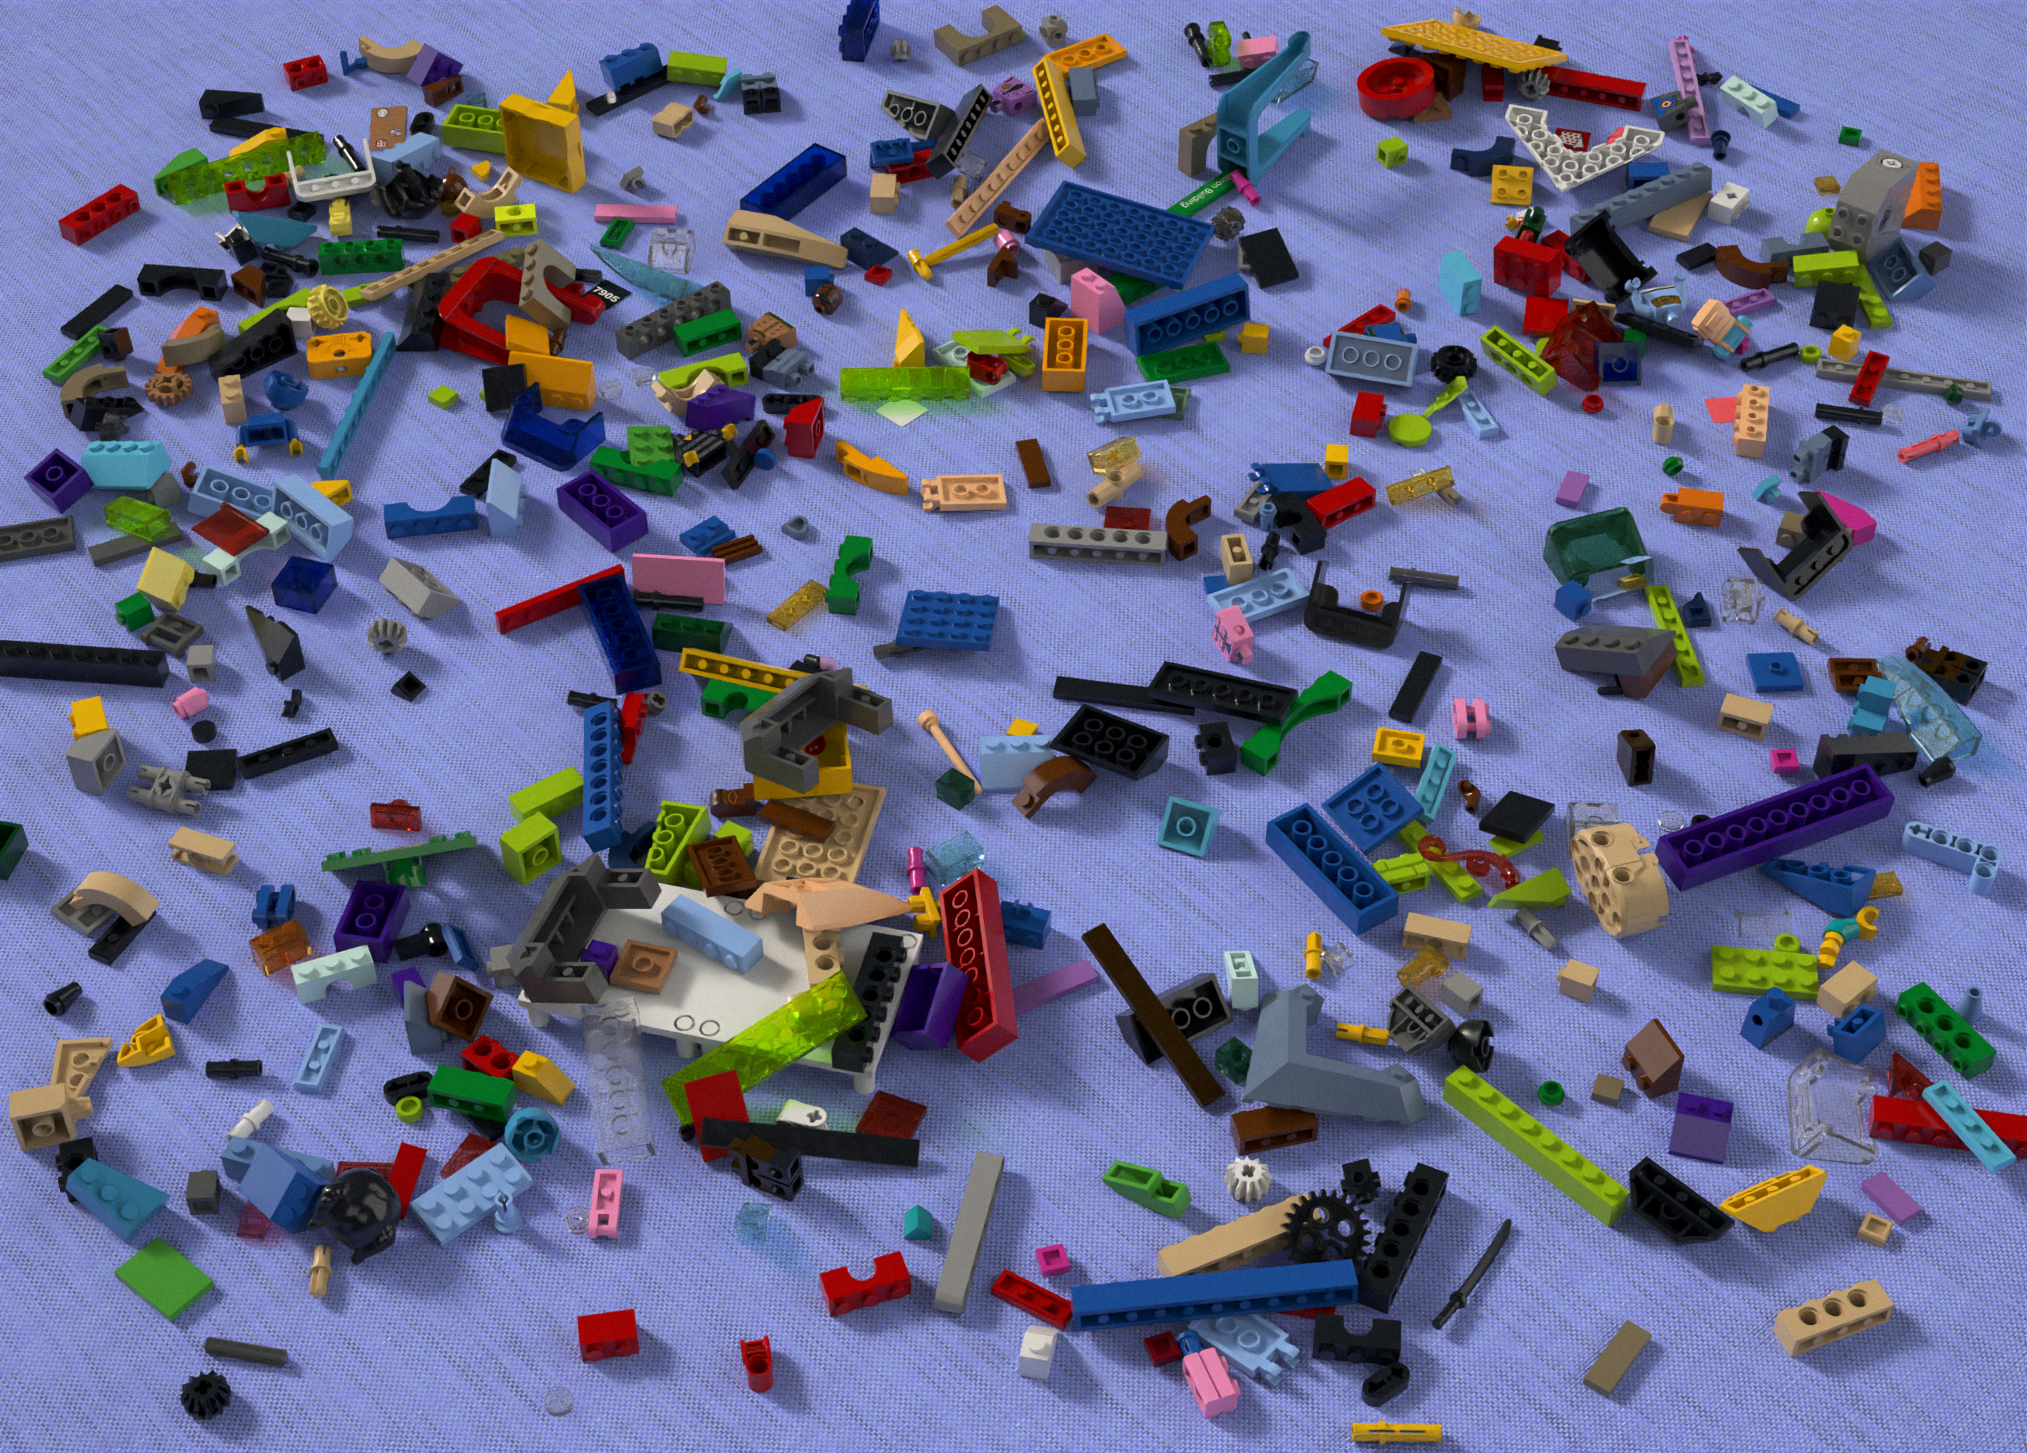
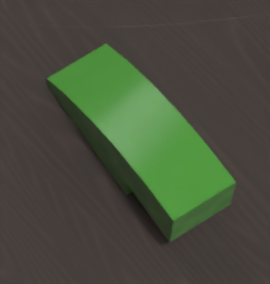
M1115 1160L1102 1178L1103 1183L1128 1199L1150 1210L1175 1219L1181 1217L1192 1201L1186 1184L1164 1179L1162 1172L1159 1170Z

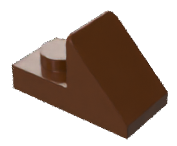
M1005 246L1001 247L987 268V286L996 287L999 280H1002L1004 276L1013 279L1018 278V263Z

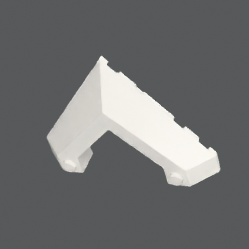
M1509 104L1505 115L1506 121L1562 193L1621 165L1648 155L1661 147L1665 132L1626 125L1622 137L1615 139L1614 143L1609 145L1603 143L1594 146L1591 151L1586 153L1582 151L1574 153L1571 149L1567 150L1563 146L1564 142L1556 134L1552 135L1548 131V126L1546 125L1548 111Z

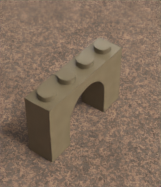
M995 5L981 11L982 27L989 32L987 35L980 37L965 36L948 24L934 30L935 47L958 67H962L1023 41L1022 25L1000 6Z
M1217 112L1179 129L1178 169L1190 178L1206 171L1207 149L1212 139L1217 135Z
M540 238L534 243L528 244L525 249L519 308L554 334L555 329L561 328L564 330L570 326L572 310L550 293L544 278L551 284L564 288L575 281L576 265Z

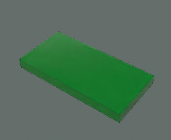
M1216 341L1136 357V365L1146 382L1167 379L1168 384L1230 372V365Z

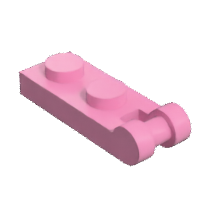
M595 1169L588 1226L589 1239H598V1236H608L609 1239L618 1238V1222L624 1178L623 1169ZM599 1221H608V1225H599Z

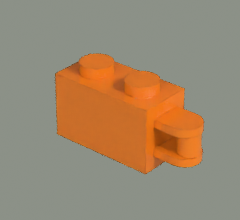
M1679 487L1678 494L1664 493L1661 496L1660 510L1664 513L1675 514L1674 521L1719 527L1723 512L1724 493Z

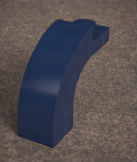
M1497 136L1495 144L1490 149L1483 151L1453 148L1450 169L1468 171L1469 176L1472 177L1491 176L1493 165H1511L1515 153L1516 138Z
M650 820L632 834L624 830L621 833V844L610 847L608 853L609 869L640 868L636 865V862L652 848L653 833L656 832L657 825Z

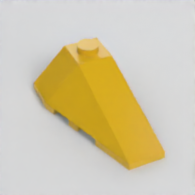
M901 309L895 359L892 360L893 370L898 372L900 380L925 376L924 340L919 328L915 327V323L911 321V317L906 309Z

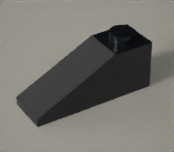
M205 89L199 100L202 119H215L217 115L233 118L265 111L262 93Z

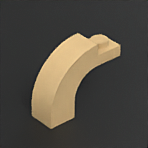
M365 35L358 38L359 53L367 58V65L372 69L385 73L409 72L423 46L412 39L403 46L387 48L378 45Z
M508 166L493 188L484 193H475L464 187L454 204L464 213L480 217V219L495 217L494 207L512 206L518 199L514 193L524 177Z
M704 369L697 379L685 388L672 389L657 380L654 381L651 388L656 392L655 397L660 400L661 404L670 413L686 416L687 401L718 384L725 383L717 375Z
M105 871L89 873L80 886L76 888L73 893L75 897L69 903L76 911L91 904L105 905L118 912L132 926L147 921L160 904L151 893L136 882L124 876Z

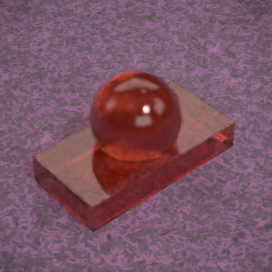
M394 799L389 804L372 803L370 806L372 828L420 832L422 829L420 806H410L403 799Z

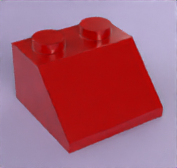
M816 398L793 407L789 415L785 416L783 422V429L786 430L784 445L788 448V456L814 459L825 433L823 398Z

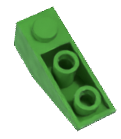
M196 147L178 154L153 178L157 196L210 175L208 158Z

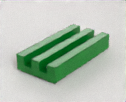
M615 218L601 238L600 247L608 245V248L612 249L615 246L616 250H620L634 229V221Z

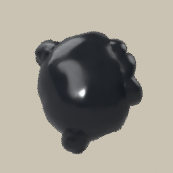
M401 160L395 162L398 174L386 186L379 182L374 183L373 186L378 193L384 211L394 220L425 217L438 206L442 199V194L445 192V184L439 177L429 174V178H427L421 172L412 169L411 164L404 163Z
M374 1168L346 1170L335 1179L334 1183L328 1184L323 1188L321 1195L317 1199L314 1213L309 1218L306 1227L310 1231H315L324 1226L346 1246L354 1249L351 1262L353 1265H359L365 1259L384 1251L394 1244L396 1226L401 1215V1200L398 1191L390 1183L388 1177L379 1173Z

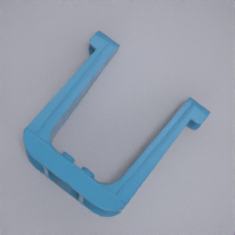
M1297 31L1288 39V46L1230 90L1225 91L1221 96L1216 113L1217 164L1221 172L1226 171L1235 164H1239L1247 168L1248 181H1251L1253 186H1258V182L1301 135L1306 138L1310 133V112L1307 109H1297L1258 136V120L1261 113L1311 55V35L1307 31Z

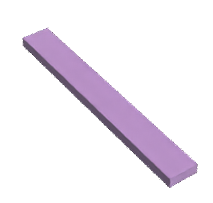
M1669 40L1668 46L1678 90L1681 92L1683 99L1695 95L1699 105L1688 110L1691 119L1685 123L1690 145H1710L1711 138L1689 40Z

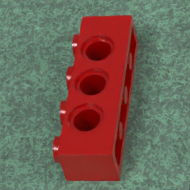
M119 184L60 219L58 223L62 238L80 246L141 208L137 192L123 184Z

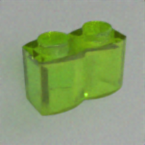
M1224 21L1210 22L1207 30L1210 38L1207 43V50L1213 59L1215 67L1227 66L1231 60L1229 50L1232 43L1231 34Z

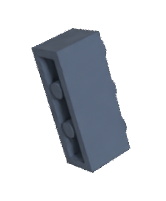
M1092 67L1069 68L1068 85L1074 115L1096 116V108H1100L1096 74L1092 73Z

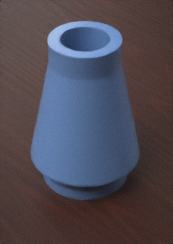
M1971 986L1967 989L1965 995L1955 1008V1011L1968 1024L1975 1023L1982 1016L1983 991L1976 986Z

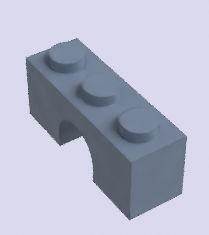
M1821 231L1801 234L1799 245L1785 242L1782 236L1762 239L1759 256L1763 263L1787 261L1789 267H1793V256L1828 253L1830 245Z

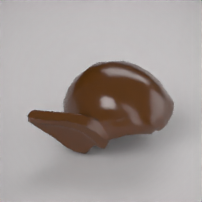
M454 166L441 178L445 184V192L442 194L440 202L454 203L464 187L468 189L465 179L455 174Z

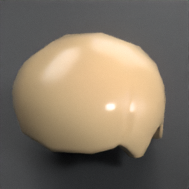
M1456 8L1453 11V24L1476 30L1481 24V17L1477 14H1472L1470 10L1463 14L1461 8Z

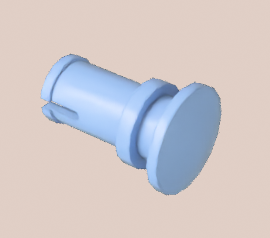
M500 1192L495 1196L494 1200L497 1207L494 1226L499 1232L511 1233L520 1227L522 1218L513 1206L512 1195L509 1192H504L505 1199H502Z

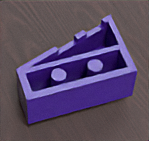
M718 384L687 401L685 426L705 432L722 428L724 423L731 422L734 425L739 424L740 419L753 421L756 396L730 389L725 384Z

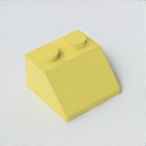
M152 547L136 589L154 606L179 612L181 605L186 600L189 584L193 582L195 570L185 560L159 548Z

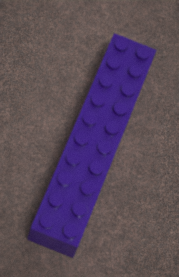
M1865 763L1661 836L1658 839L1654 853L1659 860L1658 863L1677 889L1683 892L1888 817L1895 796L1869 764Z

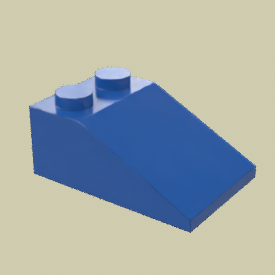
M264 1141L237 1190L271 1221L294 1234L307 1231L306 1225L314 1213L317 1199L321 1195L323 1188L332 1183Z

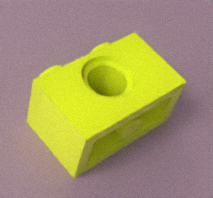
M535 203L494 207L496 230L502 231L504 237L538 234Z

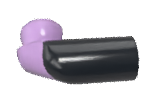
M812 654L804 656L803 662L810 666L828 672L838 670L837 662L833 658Z

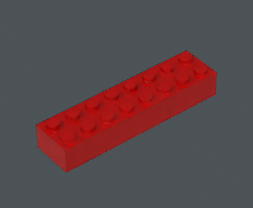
M976 867L939 893L947 962L969 976L955 1021L958 1050L976 1062L981 1063L1019 1038L997 881Z

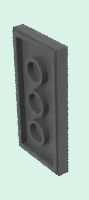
M72 515L0 527V562L76 550L74 519Z

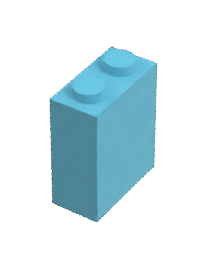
M1461 250L1442 254L1438 289L1459 317L1477 313L1479 311L1483 278Z

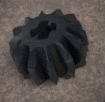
M201 1370L198 1377L189 1376V1383L182 1384L180 1401L189 1416L194 1415L198 1421L207 1416L211 1421L213 1414L222 1415L223 1407L230 1406L229 1397H231L232 1391L223 1374L217 1376V1373L212 1370L208 1375H205Z

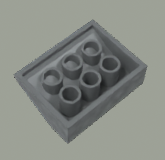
M1591 624L1565 632L1554 648L1562 669L1644 677L1675 637L1676 631Z

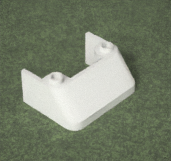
M363 139L367 171L297 182L291 152L287 151L296 198L302 202H311L372 191L374 189L373 185L376 183V176L367 139Z

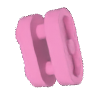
M1454 698L1453 723L1456 739H1466L1467 732H1474L1475 739H1485L1486 734H1490L1491 721L1486 719L1489 715V705L1484 703V699L1473 698L1472 706L1465 705L1464 698ZM1467 715H1472V722H1467Z

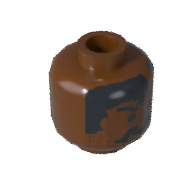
M833 284L821 285L812 297L814 310L821 315H832L842 303L841 291Z

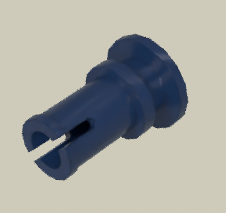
M1725 130L1714 131L1711 135V142L1714 147L1713 157L1718 161L1726 158V147L1731 139L1729 132Z

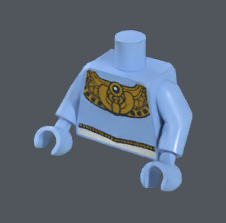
M1684 269L1682 271V277L1677 274V270L1673 274V281L1677 283V286L1675 284H1668L1637 291L1641 285L1639 278L1635 277L1632 283L1629 279L1625 284V289L1632 293L1630 297L1636 314L1662 324L1667 323L1671 327L1677 326L1682 312L1685 311L1687 305L1686 285H1684V280L1688 275L1687 270Z

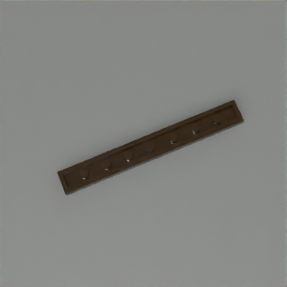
M1103 922L1084 933L1081 937L1199 1107L1203 1109L1223 1097L1225 1093L1106 924Z

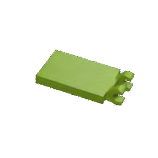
M1012 327L1007 332L1002 330L953 331L951 338L976 354H1026V352L1030 353L1033 351L1028 346L1029 342L1036 340V338L1028 334L1024 335L1021 339L1016 338V334L1022 333V330L1017 327Z

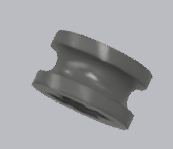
M652 691L646 697L644 703L648 704V711L650 713L658 715L668 706V699L662 692Z

